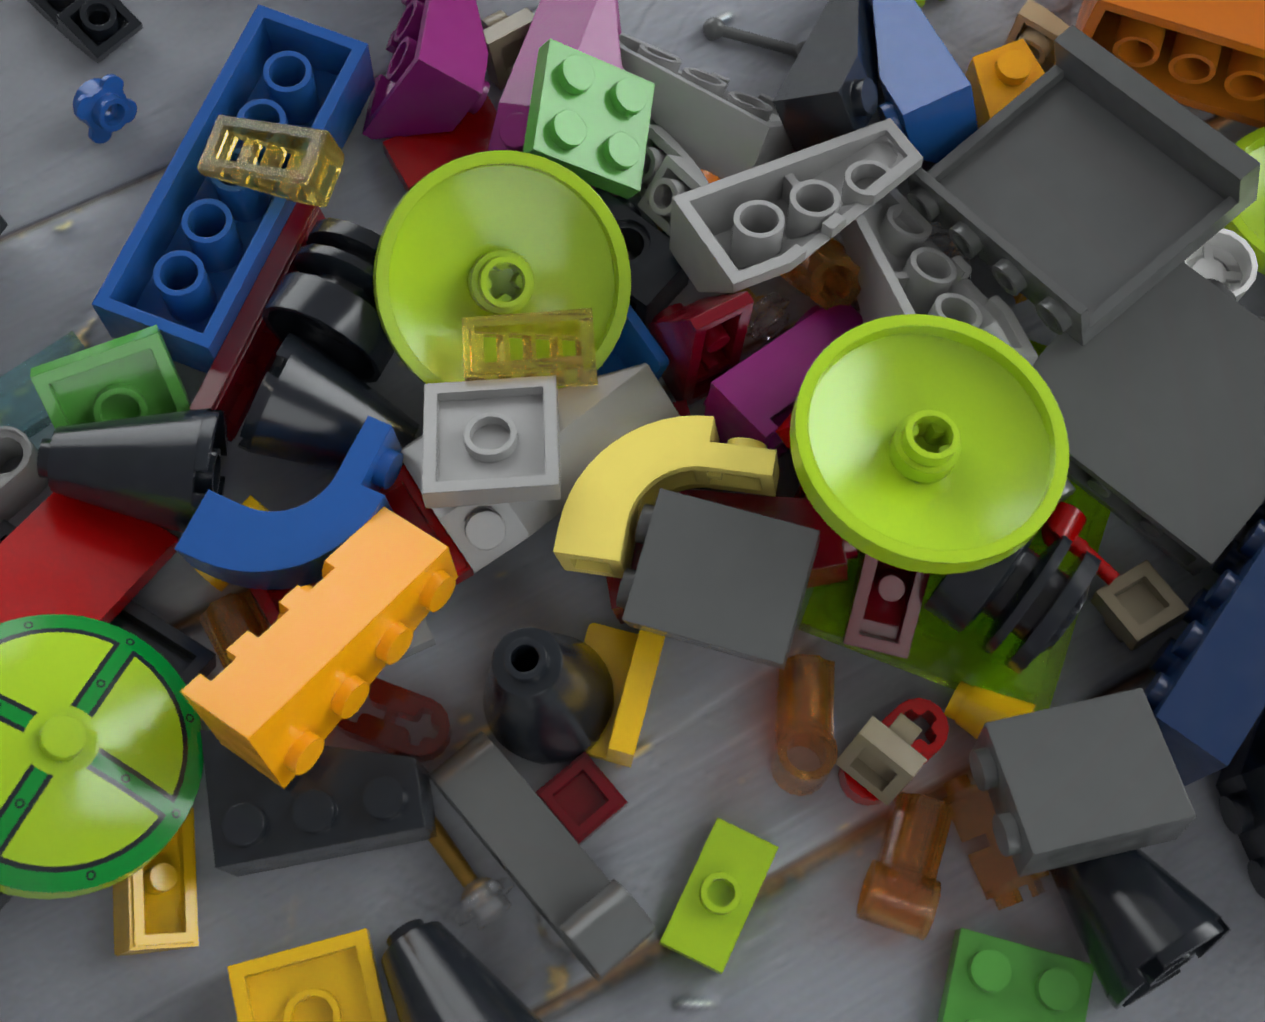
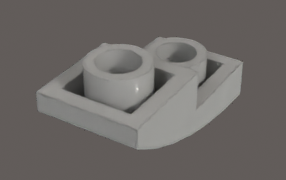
M649 124L641 191L638 193L642 198L638 206L670 236L672 197L709 183L694 160L670 134L659 125Z

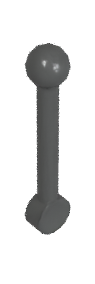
M717 17L707 19L703 25L704 35L711 40L725 37L794 56L795 60L806 42L802 41L795 45L725 26L723 21Z

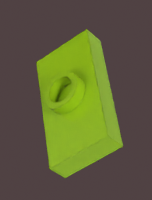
M717 817L659 944L718 974H722L779 847Z

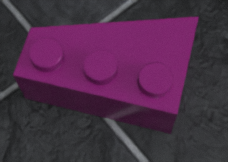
M841 295L822 308L818 305L810 308L800 317L794 327L711 382L709 394L703 403L705 406L704 416H714L719 443L727 444L729 439L735 437L755 439L764 443L767 449L777 450L778 459L790 450L775 431L793 411L795 400L807 372L816 358L835 339L847 331L864 324L862 316Z

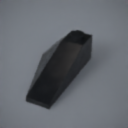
M829 0L775 96L773 104L795 152L867 127L872 115L875 114L878 105V55L872 0Z

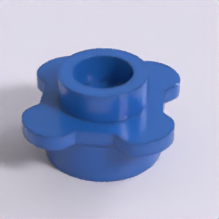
M114 74L105 75L102 79L94 78L86 81L79 87L73 99L75 116L89 127L88 137L99 144L107 142L111 138L112 132L121 129L126 123L131 122L137 113L136 103L127 98L123 92V80Z

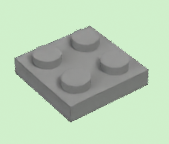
M556 375L424 384L421 494L425 508L561 500L559 406Z

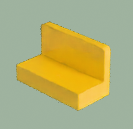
M591 623L588 626L584 643L601 657L608 668L612 678L615 703L611 718H609L605 729L601 733L600 739L592 749L586 752L590 757L631 768L665 636L639 630V634L598 623Z

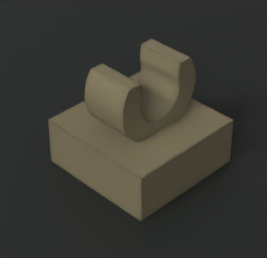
M527 7L509 17L504 11L499 10L481 19L488 50L487 73L489 80L500 91L507 84L534 17V14Z
M1147 559L1117 577L1109 586L1106 584L1096 590L1090 601L1104 617V623L1120 643L1124 642L1131 651L1181 621L1189 610Z
M902 713L899 714L889 728L872 716L834 763L888 806L916 776L927 761L923 755L911 747L912 743L922 732V729Z

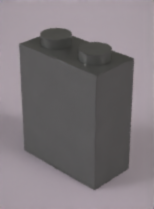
M660 488L655 505L647 503L644 505L637 524L635 542L644 544L637 569L626 568L621 579L616 606L625 609L622 620L629 627L784 670L819 546L820 530Z
M1143 688L987 722L984 724L973 750L969 754L973 779L980 791L988 790L996 812L992 819V825L998 848L1003 856L1012 857L1019 877L1177 840L1197 817Z

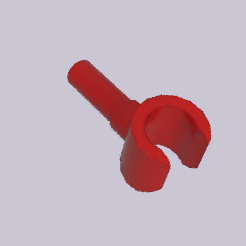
M1059 502L1042 527L1041 536L1043 542L1049 546L1060 536H1066L1073 541L1068 551L1075 557H1079L1084 551H1088L1101 560L1096 575L1109 586L1120 574L1089 546L1086 540L1079 536L1087 523L1086 516L1075 506L1066 502Z

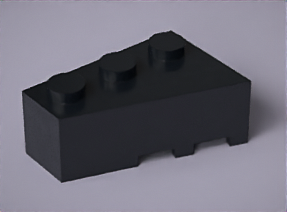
M201 729L216 869L239 877L437 837L433 797L428 776L429 771L415 757L324 746L317 762L306 773L302 775L296 774L286 788L283 789L223 746L212 731Z

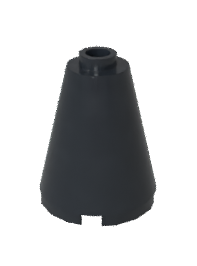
M292 331L287 335L276 355L284 358L281 366H275L271 374L266 372L242 427L240 437L243 439L239 442L238 447L250 453L338 471L368 416L391 425L402 448L417 439L415 435L420 425L306 337Z
M205 408L58 426L54 430L51 439L43 438L40 443L37 456L38 476L40 478H48L49 488L54 493L184 533L208 489L222 496L224 494L226 476L220 475L221 456H227L226 415L222 410Z
M534 627L518 628L506 634L494 649L483 692L485 718L495 738L513 754L542 765L569 762L584 751L587 752L592 749L600 739V735L605 729L609 718H611L615 705L612 678L604 661L590 646L571 636Z
M1140 848L1049 870L1102 989L1115 1009L1134 1003L1181 972L1179 968L1190 961L1195 955L1198 958L1202 957L1231 931L1217 912Z
M414 919L397 928L388 937L386 944L389 948L382 955L381 964L399 1022H543L441 922L432 921L424 923L422 919Z

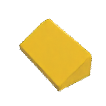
M194 808L190 809L185 821L176 834L154 859L136 873L113 885L114 954L116 956L199 946Z

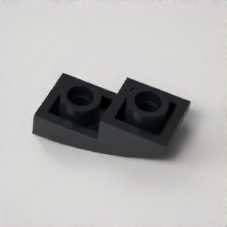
M27 0L60 33L98 63L143 29L142 23L120 0Z

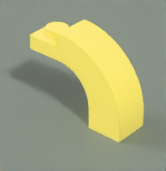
M679 416L639 427L617 439L600 452L579 476L563 507L553 553L566 571L622 578L626 568H631L635 547V534L641 511L646 503L655 505L660 488L673 492L693 488H712L776 497L780 473L777 450L767 449L764 443L744 437L731 438L727 444L719 443L714 416Z

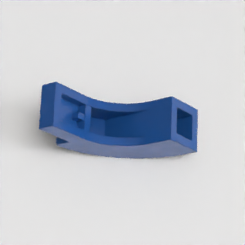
M368 416L331 483L314 499L296 508L283 511H260L239 504L208 489L175 550L193 568L222 581L246 588L280 590L295 588L297 585L301 587L321 581L323 579L322 568L324 561L383 507L393 512L386 496L379 493L381 488L387 490L393 485L403 464L402 447L393 427Z

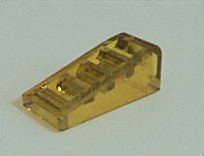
M218 115L197 169L204 176L294 202L327 207L344 164V153L327 130ZM238 139L244 140L237 161H230ZM265 146L266 150L260 165H256L261 149ZM287 153H290L291 156L286 166V169H283L282 165L284 163Z
M592 308L462 318L465 381L556 375L557 386L598 385ZM484 337H496L497 362L485 363ZM510 338L522 339L523 360L511 361ZM536 339L549 340L550 358L538 359ZM563 340L575 341L576 356L564 357Z

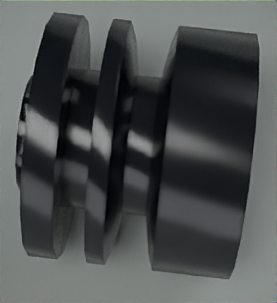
M327 218L317 221L306 241L307 245L300 248L295 258L294 264L298 272L283 276L266 304L262 318L268 329L282 343L290 332H296L306 337L364 383L377 382L394 353V349L390 345L381 326L374 297V262L381 236L370 229L350 221Z
M1034 535L1022 548L996 564L964 573L945 574L923 608L959 633L966 629L981 613L987 615L993 621L984 637L981 648L991 655L1011 632L1018 638L1010 649L1004 664L1017 674H1020L1035 658L1046 650L1049 651L1071 625L1087 600L1091 581L1101 563L1100 559L1088 551H1084L1066 572L1060 570L1058 566L1073 542L1064 535L1052 542L1040 555L1029 548L1035 537Z

